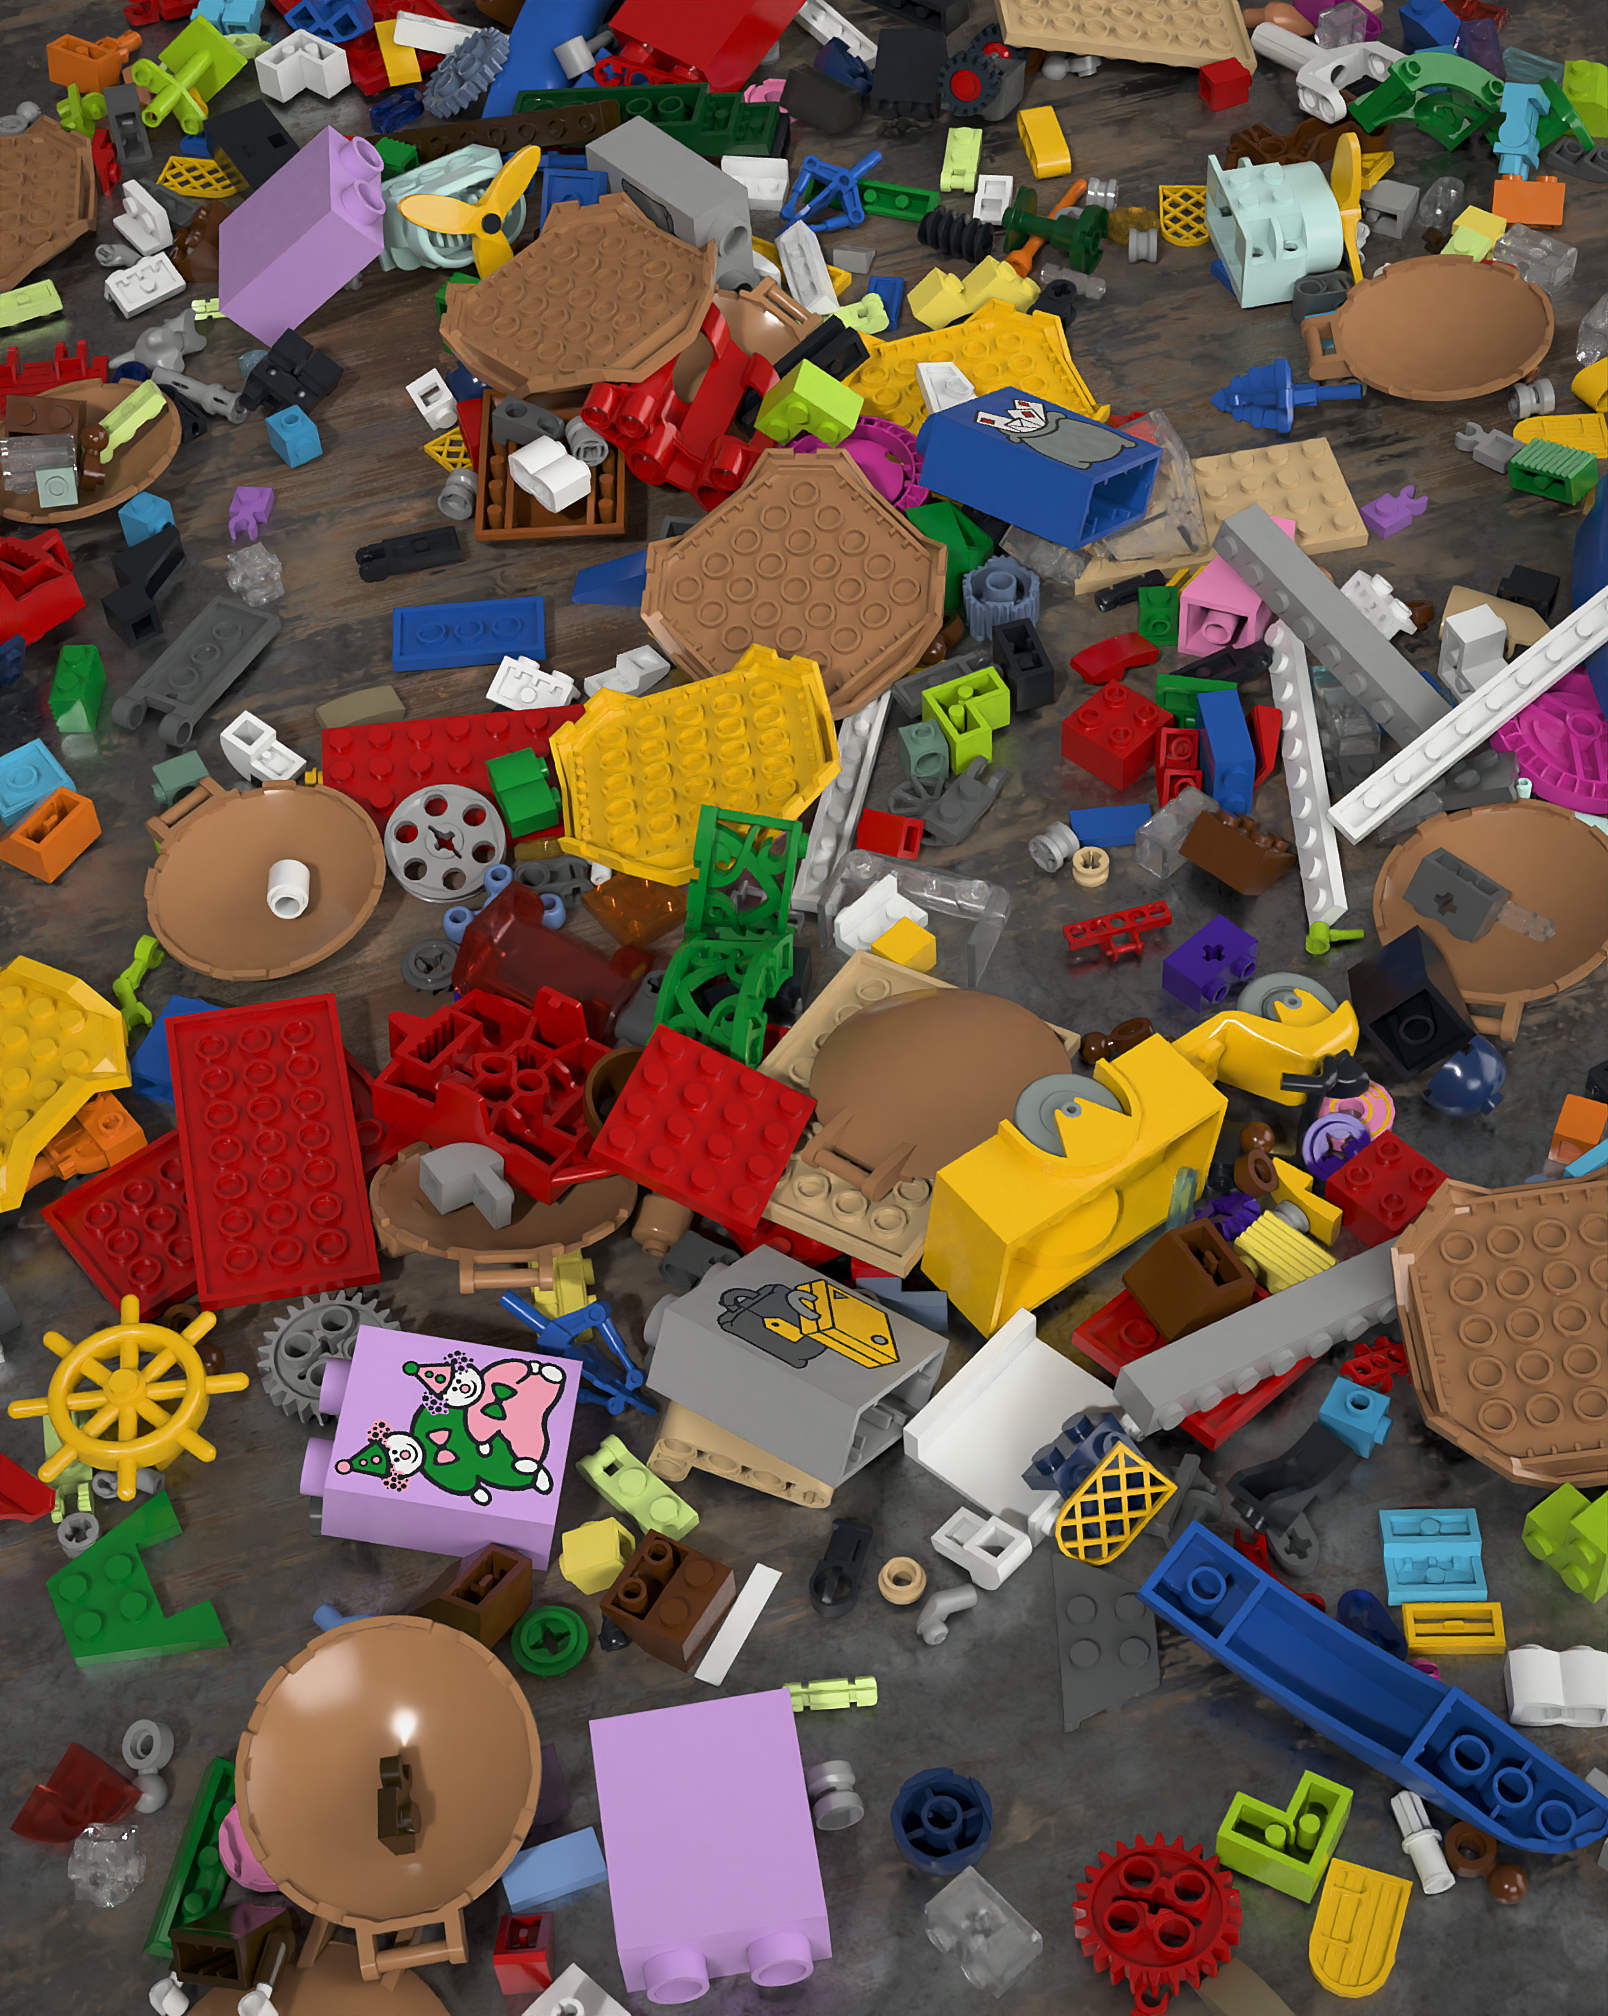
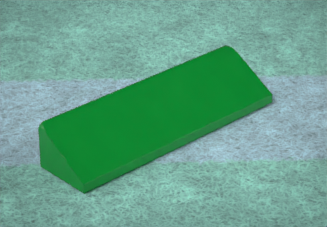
M811 178L806 187L803 203H810L827 185ZM862 178L857 181L861 209L864 214L920 223L927 212H933L942 203V198L938 191ZM836 197L827 206L843 210L841 202Z
M217 1756L205 1768L143 1948L144 1952L173 1958L169 1931L218 1910L229 1877L219 1857V1830L231 1807L236 1803L235 1762Z

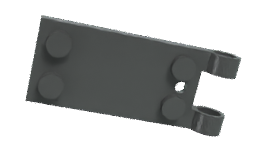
M216 595L130 690L116 700L111 713L113 723L130 730H136L145 718L146 708L148 706L168 713L159 726V739L178 748L184 747L191 738L193 726L281 629L279 617Z

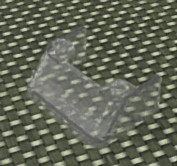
M855 849L845 853L840 858L817 903L820 947L829 948L835 936L834 920L844 907L850 906L857 890L866 892L872 884L879 883L888 874H891L897 878V893L916 906L977 921L967 942L968 987L976 989L1010 915L1011 894L1009 890L995 882L869 850Z

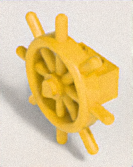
M128 1294L121 1300V1324L98 1331L77 1345L70 1342L57 1331L46 1332L43 1336V1344L63 1359L52 1376L48 1396L15 1400L9 1404L7 1409L9 1416L14 1419L49 1415L62 1447L38 1469V1478L45 1483L52 1482L77 1459L94 1468L117 1471V1495L123 1501H130L136 1495L137 1469L150 1466L155 1471L162 1473L185 1449L203 1462L213 1461L217 1455L216 1448L198 1435L197 1432L206 1416L210 1394L241 1391L249 1385V1378L243 1372L207 1376L202 1360L193 1347L215 1326L217 1321L215 1314L211 1311L202 1312L178 1334L160 1325L139 1323V1299L133 1294ZM139 1352L158 1354L141 1371L138 1370ZM120 1355L119 1370L112 1372L102 1365L103 1362ZM175 1363L181 1367L187 1376V1379L157 1382ZM85 1377H88L102 1387L100 1390L76 1393ZM183 1398L181 1404L177 1403L173 1399ZM89 1410L92 1418L83 1427L77 1428L72 1421L71 1412Z

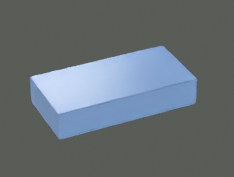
M593 1826L518 1852L511 1864L501 1875L512 1913H516L608 1880V1872Z

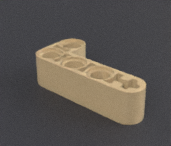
M673 1400L669 1403L659 1423L646 1466L658 1478L673 1482L684 1480L693 1466L809 1508L821 1509L829 1506L834 1488Z

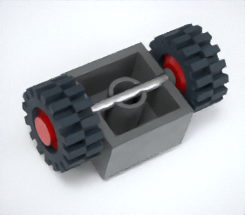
M998 22L996 25L992 23L982 29L972 39V46L966 52L964 50L959 51L939 70L941 73L937 76L936 82H941L937 87V92L942 93L940 99L941 109L950 110L953 115L957 116L980 114L986 120L997 121L1004 118L1023 100L1025 68L1030 62L1027 58L1031 55V49L1026 50V47L1016 48L1004 44Z

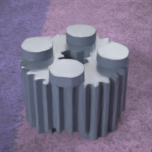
M993 555L992 559H989L984 567L979 565L977 570L973 569L968 574H964V580L962 581L963 619L966 621V626H969L970 636L977 641L990 639L992 641V626L1030 618L1035 627V622H1038L1039 575H1034L1031 570L1027 571L1026 566L1021 568L1020 564L1012 556L1005 558L1004 555H1001L1000 558Z

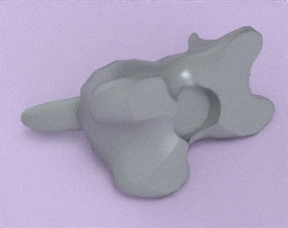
M187 308L174 319L165 318L163 321L164 325L161 327L146 329L140 334L135 348L111 360L108 363L109 368L120 369L141 363L152 373L158 366L182 373L185 367L182 356L203 350L207 342L206 337L199 335L195 330V310Z

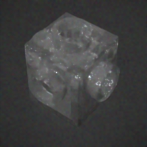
M261 542L227 555L230 571L226 572L225 575L233 593L240 592L248 606L255 608L285 595L280 577L283 574L281 564L274 553L268 554Z
M89 1823L76 1838L74 1850L70 1855L68 1863L69 1880L75 1882V1900L92 1901V1904L97 1907H114L122 1902L125 1903L137 1886L143 1883L147 1862L146 1855L140 1853L139 1825Z

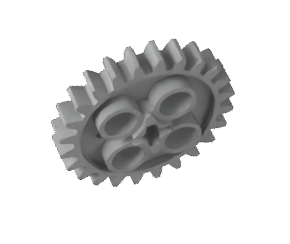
M340 1290L336 1300H329L327 1293L321 1292L320 1302L315 1304L307 1296L303 1297V1309L299 1311L289 1305L287 1309L290 1318L285 1320L275 1317L273 1321L277 1332H264L263 1335L267 1345L258 1347L261 1362L257 1363L265 1393L270 1394L274 1406L282 1404L286 1416L289 1417L298 1411L301 1422L306 1423L315 1414L320 1426H324L329 1415H332L319 1412L320 1392L328 1357L352 1360L360 1324L401 1331L399 1322L393 1320L389 1308L381 1311L376 1298L365 1305L363 1294L360 1292L351 1301H347L344 1290ZM335 1415L336 1420L338 1422L340 1416Z

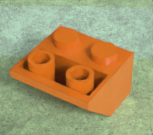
M1501 175V180H1495L1490 189L1489 213L1507 219L1506 228L1559 230L1562 226L1566 183H1558V178L1553 176H1538L1536 181H1522L1521 175Z
M63 786L45 795L0 838V859L51 884L102 833L92 800Z

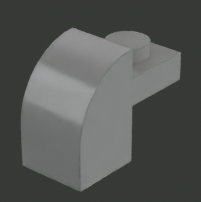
M465 1142L450 1144L420 1156L419 1187L441 1215L473 1202L495 1230L511 1224V1205L514 1203V1194L509 1183L503 1179L504 1158L499 1153L484 1145Z

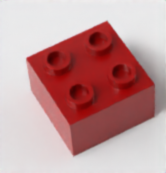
M1112 679L1062 721L1061 755L1120 792H1123L1155 764L1156 727L1174 728V715Z
M1387 1129L1327 1178L1324 1200L1343 1210L1341 1225L1367 1246L1373 1248L1401 1235L1410 1223L1414 1224L1426 1209L1428 1200L1444 1180L1452 1178Z

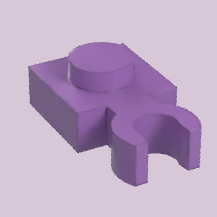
M1409 485L1400 491V495L1397 498L1386 493L1360 508L1359 514L1364 525L1382 539H1386L1412 524L1414 515H1420L1425 512L1428 497L1424 495L1419 499L1413 500L1415 487Z
M237 486L229 509L231 520L228 526L232 539H237L238 533L242 530H248L250 540H255L258 537L257 523H267L275 500L273 488Z

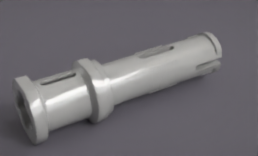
M161 366L156 367L152 373L151 380L155 384H169L175 387L180 395L201 404L209 414L216 415L219 413L226 416L234 424L242 423L248 416L249 411L239 403L242 392L233 393L228 391L220 383L208 385Z

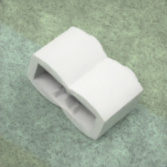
M543 435L508 456L510 475L523 490L533 494L546 509L553 513L559 512L591 493V472L587 464L569 455L559 441H554L548 436Z
M1534 1644L1523 1645L1516 1650L1508 1651L1503 1669L1510 1723L1523 1726L1563 1724L1583 1728L1608 1725V1653L1596 1651L1589 1646H1574L1558 1653Z

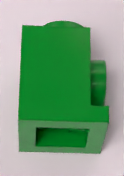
M1177 586L1138 587V633L1155 647L1178 646L1179 602Z

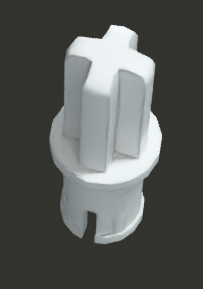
M1407 1790L1399 1792L1398 1795L1391 1799L1390 1805L1404 1837L1402 1849L1406 1854L1411 1855L1424 1892L1426 1894L1443 1892L1452 1887L1455 1880L1439 1844L1442 1841L1441 1833L1439 1830L1433 1829L1420 1796Z

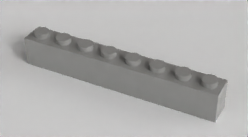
M1257 503L1222 521L1212 547L1241 576L1244 582L1258 594L1271 611L1320 660L1322 665L1372 715L1373 719L1389 733L1401 749H1405L1453 710L1441 695Z
M1401 1235L1122 1366L1113 1391V1397L1142 1433L1148 1436L1162 1428L1170 1430L1176 1427L1185 1417L1199 1410L1207 1412L1216 1407L1222 1399L1236 1392L1244 1394L1254 1388L1259 1381L1273 1374L1276 1376L1285 1374L1297 1361L1309 1355L1311 1358H1318L1326 1353L1332 1345L1345 1339L1348 1341L1355 1340L1367 1328L1379 1322L1387 1324L1397 1318L1390 1263V1249Z

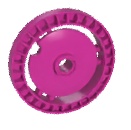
M859 415L854 431L835 448H846L872 486L904 517L905 509L930 504L933 490L918 485L924 457L919 456L916 452L917 437L904 427L891 421ZM803 429L785 446L780 444L777 448H793L794 453H817V448L832 447ZM888 454H891L898 460H900L904 465H901V463L891 462L888 459H886V456Z
M1577 665L1488 738L1491 747L1498 753L1515 750L1521 766L1520 773H1518L1519 778L1529 779L1532 782L1531 791L1537 793L1539 797L1578 812L1608 814V723L1598 703L1586 668Z

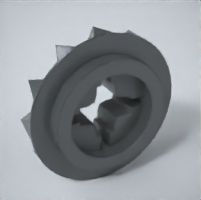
M445 939L422 941L411 947L401 961V973L404 983H409L414 992L426 990L430 996L438 989H443L448 993L450 985L453 983L458 984V978H462V974L467 971L464 951L454 942ZM441 964V971L434 969L431 973H428V966L435 968Z

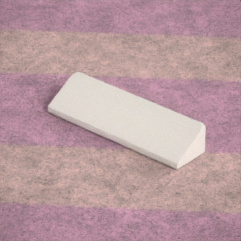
M399 10L396 17L394 42L396 44L447 54L454 52L456 44L462 45L465 37L470 39L475 31L480 33L482 29ZM503 34L507 39H509L510 35Z
M799 220L775 239L792 298L812 314L814 312L819 315L834 313L840 310V306L817 237L802 220Z

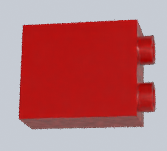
M626 0L608 26L622 48L617 57L695 81L709 82V85L717 93L738 92L807 0ZM666 82L665 84H675V83H673V82Z

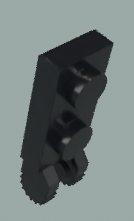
M453 525L385 539L380 543L360 547L357 553H355L356 562L361 566L359 568L361 580L368 583L384 581L389 574L395 575L463 560L457 533Z

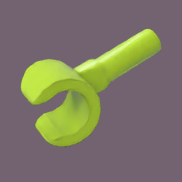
M1316 921L1309 928V935L1306 937V950L1312 954H1323L1329 950L1330 941L1363 939L1364 930L1330 929L1327 923Z

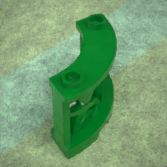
M1422 52L1406 56L1393 63L1387 69L1390 76L1375 90L1365 93L1354 100L1347 109L1368 134L1381 126L1401 124L1404 121L1417 123L1416 128L1433 136L1451 152L1501 107L1505 84L1501 79L1496 78L1484 68L1462 57L1441 52ZM1433 86L1447 87L1452 95L1446 93L1427 94L1419 91V89ZM1481 105L1486 109L1484 112L1478 109L1481 108ZM1466 115L1467 117L1472 119L1473 122L1470 123L1464 116Z
M701 804L693 854L694 867L700 868L698 880L690 879L684 940L696 931H706L707 938L722 940L765 941L776 933H793L794 938L795 926L788 925L797 858H806L809 834L802 833L803 822L719 809L718 807ZM718 820L749 825L750 827L745 839L728 827L718 823ZM760 827L786 832V847L781 854H773L769 849L772 846L774 836L766 838L761 843L758 852L752 847ZM732 856L736 858L733 866L727 870H722L716 866V862L722 860L729 867ZM745 866L760 883L768 898L752 909L738 912L735 903L727 895L708 887H722L732 883L739 877ZM786 870L782 890L775 874ZM712 907H721V909H714ZM780 909V911H779V918H778V920H777L776 918L772 917L771 915H773L775 912H777V911Z
M696 931L681 942L674 953L664 975L656 1003L652 1034L648 1035L645 1047L658 1024L661 1023L697 1042L700 1035L701 1044L711 1049L715 1047L729 1055L730 1058L756 1070L762 1063L764 1035L768 1020L766 1012H762L766 998H775L783 982L793 976V933H776L765 941L707 939L706 931ZM739 968H741L743 974H738ZM727 972L730 982L740 992L721 1000L712 1009L707 1018L695 1004L691 992L705 981ZM735 1012L734 1020L726 1021L725 1017L729 1013Z

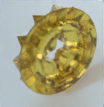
M1132 204L1129 208L1120 206L1117 207L1116 212L1109 213L1110 225L1108 236L1116 242L1128 245L1129 228H1136L1139 232H1146L1149 228H1157V235L1159 233L1160 219L1157 218L1156 211H1147L1145 206L1139 208L1133 207Z
M565 835L547 836L519 843L514 847L515 859L523 860V862L540 861L569 854L562 851L557 840L565 837Z

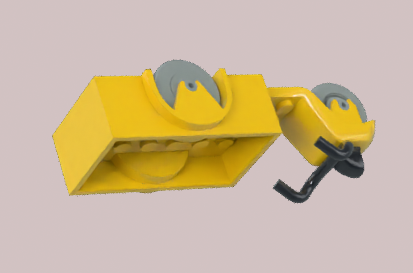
M1287 972L1266 974L1254 979L1243 989L1235 1010L1218 1013L1173 1043L1166 1041L1157 1032L1110 1063L1104 1058L1096 1061L1093 1079L1077 1074L1058 1073L1033 1081L1023 1089L1016 1101L1012 1124L1007 1119L999 1122L996 1135L936 1172L924 1243V1254L922 1255L920 1269L941 1291H947V1298L987 1340L990 1339L1021 1308L1031 1312L1202 1197L1229 1101L1212 1085L1215 1080L1286 1106L1295 1107L1303 1104L1297 1132L1295 1155L1288 1156L1267 1153L1266 1155L1271 1161L1274 1157H1277L1301 1171L1304 1170L1307 1166L1300 1153L1304 1140L1303 1133L1313 1124V1119L1318 1118L1324 1096L1334 1099L1355 1098L1368 1091L1370 1086L1368 1074L1353 1058L1359 1037V1025L1349 1000H1345L1338 1007L1333 996L1322 985L1308 977Z

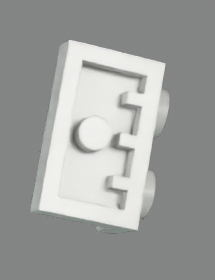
M742 156L722 157V171L747 187L750 210L780 211L782 209L790 187L788 161L786 159Z
M134 179L122 184L126 197L123 199V205L127 213L114 218V226L143 256L156 254L162 249L173 245V236L166 210Z
M161 252L155 256L148 255L142 258L135 266L125 271L117 270L105 280L104 297L108 302L114 300L125 317L129 319L184 291L186 282L166 254Z
M1358 570L1340 589L1388 641L1400 629L1411 635L1417 630V627L1409 618L1412 615L1411 610L1402 601L1392 597L1390 593L1393 591V588L1382 576L1376 574L1372 577Z
M505 656L486 698L495 704H501L513 710L566 706L570 704L572 699L578 701L581 693L572 685L574 679L559 671L553 670L552 674L549 675L540 671V665L529 658L519 656L518 660H514Z
M888 874L879 883L872 884L865 894L851 906L844 907L838 913L834 920L836 947L851 957L858 948L871 953V944L904 916L924 928L928 924V913L897 893V878Z

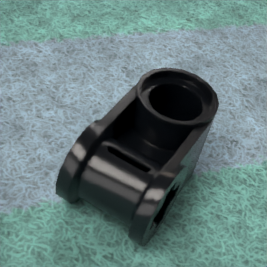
M1058 279L1051 281L1047 284L1036 302L1029 307L1026 314L1033 316V312L1039 310L1060 316L1065 334L1076 319V309L1073 307V301L1077 295L1076 286L1069 280Z

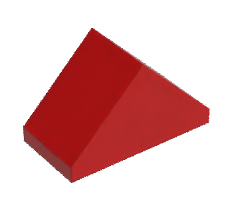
M553 1911L502 1915L493 1951V1965L503 1995L545 1992L554 1983Z

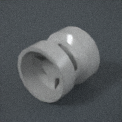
M1537 379L1530 385H1525L1522 382L1509 385L1507 389V404L1512 418L1517 421L1529 418L1530 414L1536 413L1539 416L1553 413L1555 409V395L1549 379Z
M580 415L571 419L566 425L565 434L572 456L577 460L584 461L588 467L596 466L603 462L609 452L606 439L586 425Z
M458 468L449 474L445 484L446 487L442 489L437 501L442 513L456 520H464L471 516L477 499L478 475L468 469Z
M842 1760L828 1761L814 1766L804 1775L808 1796L815 1801L812 1810L816 1826L819 1829L826 1831L843 1829L855 1824L863 1817L865 1813L861 1797L852 1788L855 1783V1777L850 1763Z

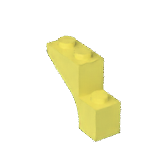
M988 255L962 281L954 274L949 273L947 275L935 267L907 295L914 317L933 330H939L963 315L975 313L991 297L1014 303L1015 311L1026 314L1029 307L1039 298L1041 291L1029 277L1023 279L1017 275L1009 263L1006 261L1000 263Z

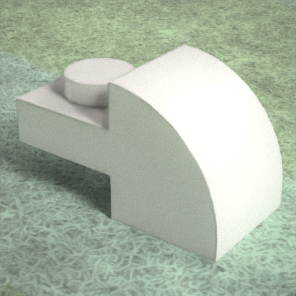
M246 710L220 734L221 746L226 757L234 768L250 782L256 777L261 781H296L306 771L307 761L276 740V730Z
M963 1506L931 1537L934 1550L970 1572L972 1582L988 1590L997 1589L1032 1552L1029 1536L994 1515L986 1521Z

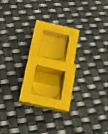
M1274 1157L1272 1163L1277 1172L1278 1183L1275 1190L1270 1192L1277 1204L1281 1201H1289L1299 1207L1307 1217L1310 1225L1309 1231L1306 1233L1330 1248L1340 1235L1343 1210L1312 1194V1176Z

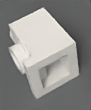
M436 368L406 386L407 391L433 431L439 427L443 429L449 428L456 423L457 413L455 405H457V401ZM435 386H439L437 389H435L425 397H420L432 388H434Z

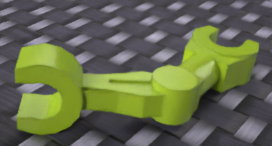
M145 934L136 945L134 952L135 960L112 985L115 996L122 1007L120 1012L126 1021L128 1040L130 1042L136 1040L132 1031L135 1025L145 1023L150 1031L155 1024L151 1012L141 1002H137L134 990L139 987L141 978L147 969L158 967L165 956L164 951L155 949L160 943L158 939Z

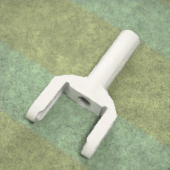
M1264 22L1258 25L1253 31L1254 33L1251 38L1253 50L1257 54L1298 74L1296 85L1299 86L1297 91L1300 100L1299 108L1329 124L1335 123L1346 116V105L1339 90L1361 79L1365 74L1383 83L1390 76L1387 69L1396 61L1408 56L1378 41L1353 43L1327 50L1271 22Z

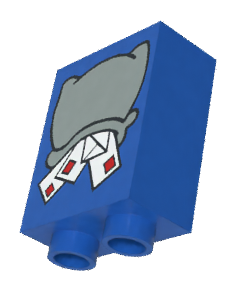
M1008 386L937 413H932L927 417L919 430L916 440V452L919 456L924 457L918 485L1075 551L1145 518L1164 448Z

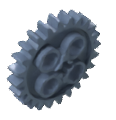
M491 26L489 29L484 27L480 33L475 31L470 39L465 37L462 45L456 44L454 52L447 53L446 58L437 65L438 71L430 75L432 80L425 85L428 89L422 94L425 97L422 100L425 106L435 116L439 118L445 116L448 118L452 112L456 115L461 107L466 109L471 100L476 101L478 94L486 92L489 84L496 80L494 75L502 71L503 68L500 65L507 61L508 58L505 55L510 52L508 39L497 28L494 29Z

